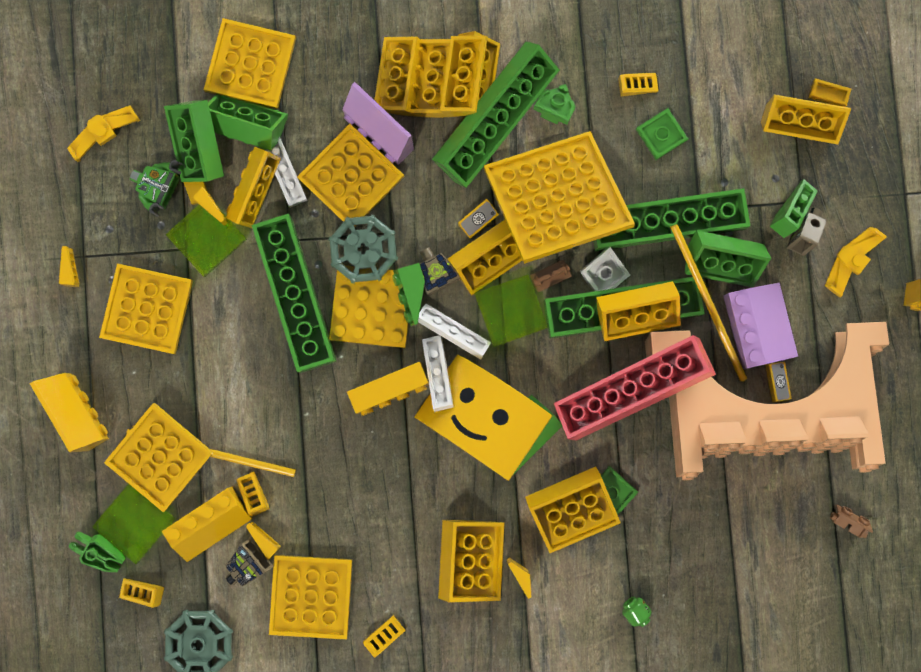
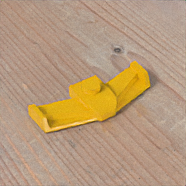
M131 105L102 116L96 115L88 120L86 128L67 149L75 161L80 162V159L96 142L100 146L104 145L117 136L113 130L136 121L139 122L140 119Z
M869 227L846 246H843L837 253L825 287L839 298L842 297L851 273L859 275L871 260L865 254L886 239L887 236L878 229Z

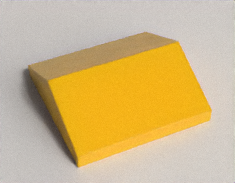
M509 557L506 560L527 598H531V582L528 569Z

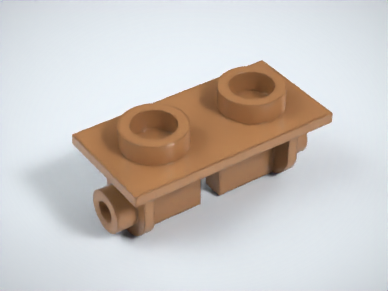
M564 259L530 275L537 293L572 277L570 268Z
M835 505L837 513L833 512L830 516L833 523L844 529L848 524H851L848 531L859 538H866L868 531L873 533L871 522L867 518L853 514V511L846 506Z

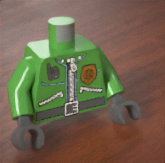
M173 160L171 162L154 164L152 167L146 166L143 173L133 170L130 175V180L138 183L135 188L139 192L138 198L144 207L156 217H159L158 211L160 209L166 210L180 180L176 173L181 174V171L178 170L180 165L183 166L181 162Z

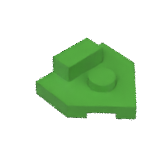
M566 84L555 89L544 90L538 97L533 110L540 112V117L555 124L562 122L568 125L576 106L573 100H571Z

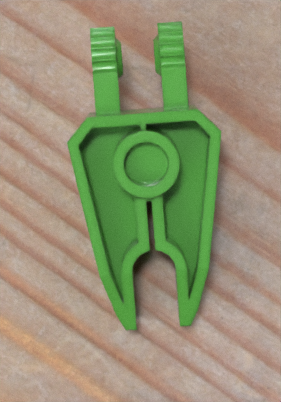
M76 532L74 537L86 544V547L76 542L69 544L70 550L81 555L79 559L82 564L104 572H118L121 566L116 562L122 564L126 559L119 548L100 534L90 537L82 532Z

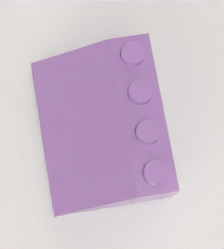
M354 82L342 109L345 115L344 119L351 125L354 123L358 127L357 130L365 138L368 136L372 140L371 144L377 150L381 149L386 153L384 156L392 164L395 162L399 165L414 150L412 135Z
M780 283L735 291L723 296L739 361L743 369L798 357Z

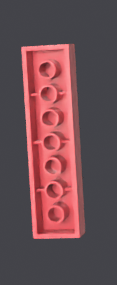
M692 335L553 404L567 439L577 441L716 375L700 338Z

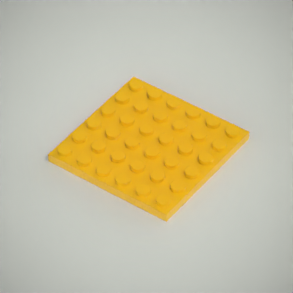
M591 131L484 165L486 176L524 264L633 228L635 225Z

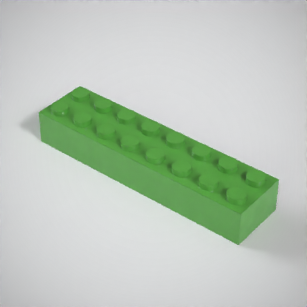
M531 42L523 44L480 98L477 112L464 118L432 158L455 183L467 188L560 71L539 44Z
M745 189L626 205L634 220V227L594 240L595 251H601L609 247L615 249L676 240L670 228L675 224H678L684 239L692 238L696 230L713 234L745 230L750 227Z
M285 214L252 225L296 371L303 373L337 362L292 217L289 214Z
M693 277L547 298L543 302L549 339L602 331L596 297L673 281L680 295V319L705 314L702 296Z

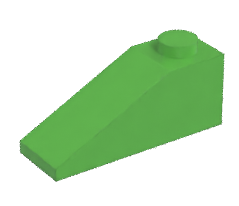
M803 179L776 213L770 227L783 238L798 230L817 194V190Z

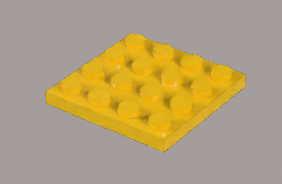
M222 18L203 90L208 93L278 109L296 36Z
M350 123L297 176L343 222L346 217L366 216L405 177L399 169Z
M117 263L99 338L176 355L193 280Z
M344 265L351 272L355 269L354 266ZM371 268L359 270V274L373 273ZM337 270L330 341L406 348L408 323L404 317V304H401L399 301V288L395 286L392 275H394V270H388L380 281L355 282V284L351 283L347 277Z
M153 403L104 463L158 509L165 512L214 452L156 403Z
M275 555L269 635L347 639L353 559Z

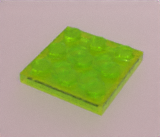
M200 205L165 234L203 277H206L247 240L229 219L226 218L228 224L225 226Z
M529 274L474 293L493 348L548 328Z
M128 484L92 527L134 564H138L163 535L161 531L169 527L175 518L167 511L162 512Z

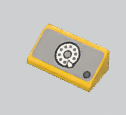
M485 199L460 220L458 226L471 239L499 214L489 200Z
M785 361L766 364L772 402L792 399Z

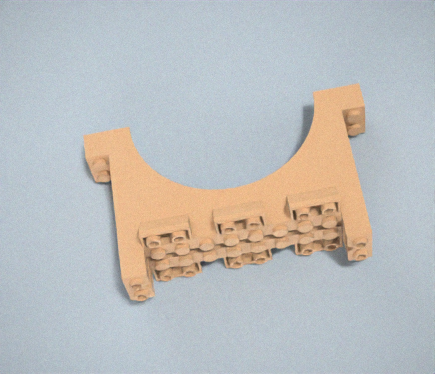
M886 322L847 323L846 332H836L835 353L826 378L810 396L798 401L784 404H764L749 401L729 392L712 377L670 396L669 403L676 477H682V480H694V478L704 472L702 459L708 458L710 455H715V458H724L735 451H739V454L753 453L754 456H765V453L773 452V455H784L785 452H790L791 449H797L798 452L811 451L812 454L824 453L826 450H831V453H839L850 449L852 470L859 469L860 473L872 472V470L879 469L880 465L886 464L871 359L877 352L883 351V348L889 345ZM690 330L651 332L645 341L646 358L690 337Z

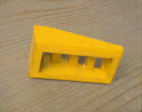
M656 73L622 74L618 78L621 97L658 92ZM643 79H644L645 88H642V86H641V80H643ZM648 79L652 80V88H649ZM634 80H637L638 88L634 87ZM627 81H630L631 88H627Z
M202 187L193 196V200L221 224L226 226L228 224L226 218L208 191Z
M62 246L59 284L79 287L73 249Z
M255 472L236 479L248 515L255 516L270 509ZM253 481L252 484L244 487V483ZM253 488L256 489L255 491L250 492V493L247 494V491H248V490L253 489ZM258 495L257 499L250 501L249 498ZM258 503L261 504V505H259V506L253 508V505H256V504H258Z
M250 522L247 524L246 528L266 559H271L280 549L281 545L256 523Z
M124 578L119 598L154 608L161 604L164 587ZM130 585H131V586H132L131 595H128V593H129V588H130Z
M393 615L365 638L363 644L375 658L406 630ZM390 623L398 630L397 633L390 628ZM384 629H386L392 636L390 639L383 632ZM378 634L384 639V644L378 639ZM372 639L379 646L378 649L370 642Z

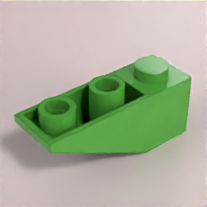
M419 263L393 271L394 275H392L394 284L398 286L400 291L398 293L399 301L405 307V320L407 323H410V326L418 324L425 283Z

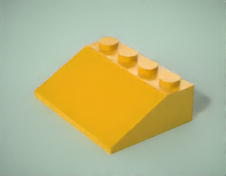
M62 373L30 383L69 452L90 451L109 439L106 427L98 421V413L88 404L89 398L84 391L80 390L78 386L79 381L75 375Z
M596 466L525 497L549 553H553L621 523Z
M442 520L438 599L447 602L501 601L504 522Z

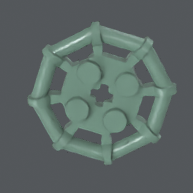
M373 214L363 217H346L345 221L328 239L330 241L332 260L330 265L347 277L353 284L355 282L382 280L383 275L398 260L395 231L388 228ZM368 224L367 229L355 230L354 225ZM373 227L378 228L384 235L381 237L377 236L372 232ZM349 228L352 233L347 236L345 241L341 240V236ZM388 241L389 253H383L382 242ZM362 244H365V247H369L365 254L358 251ZM338 245L344 246V257L339 258ZM382 257L387 259L383 263V265L377 270V268L375 267L377 262ZM346 261L351 263L355 267L354 271L351 272L343 263ZM371 268L373 272L359 274L360 269Z
M212 609L210 611L184 610L183 614L164 631L165 656L163 658L177 672H219L229 661H232L233 630ZM192 619H206L204 624H193ZM211 621L221 631L219 634H216L215 630L209 627ZM186 623L188 628L182 634L176 632ZM223 637L224 652L218 650V639ZM173 639L178 640L177 651L173 652ZM197 640H200V643H203V646L200 647V650H197V647L193 646V643H196ZM177 656L185 660L186 667L176 659ZM214 656L220 658L211 668L208 662ZM192 666H203L204 670H191Z

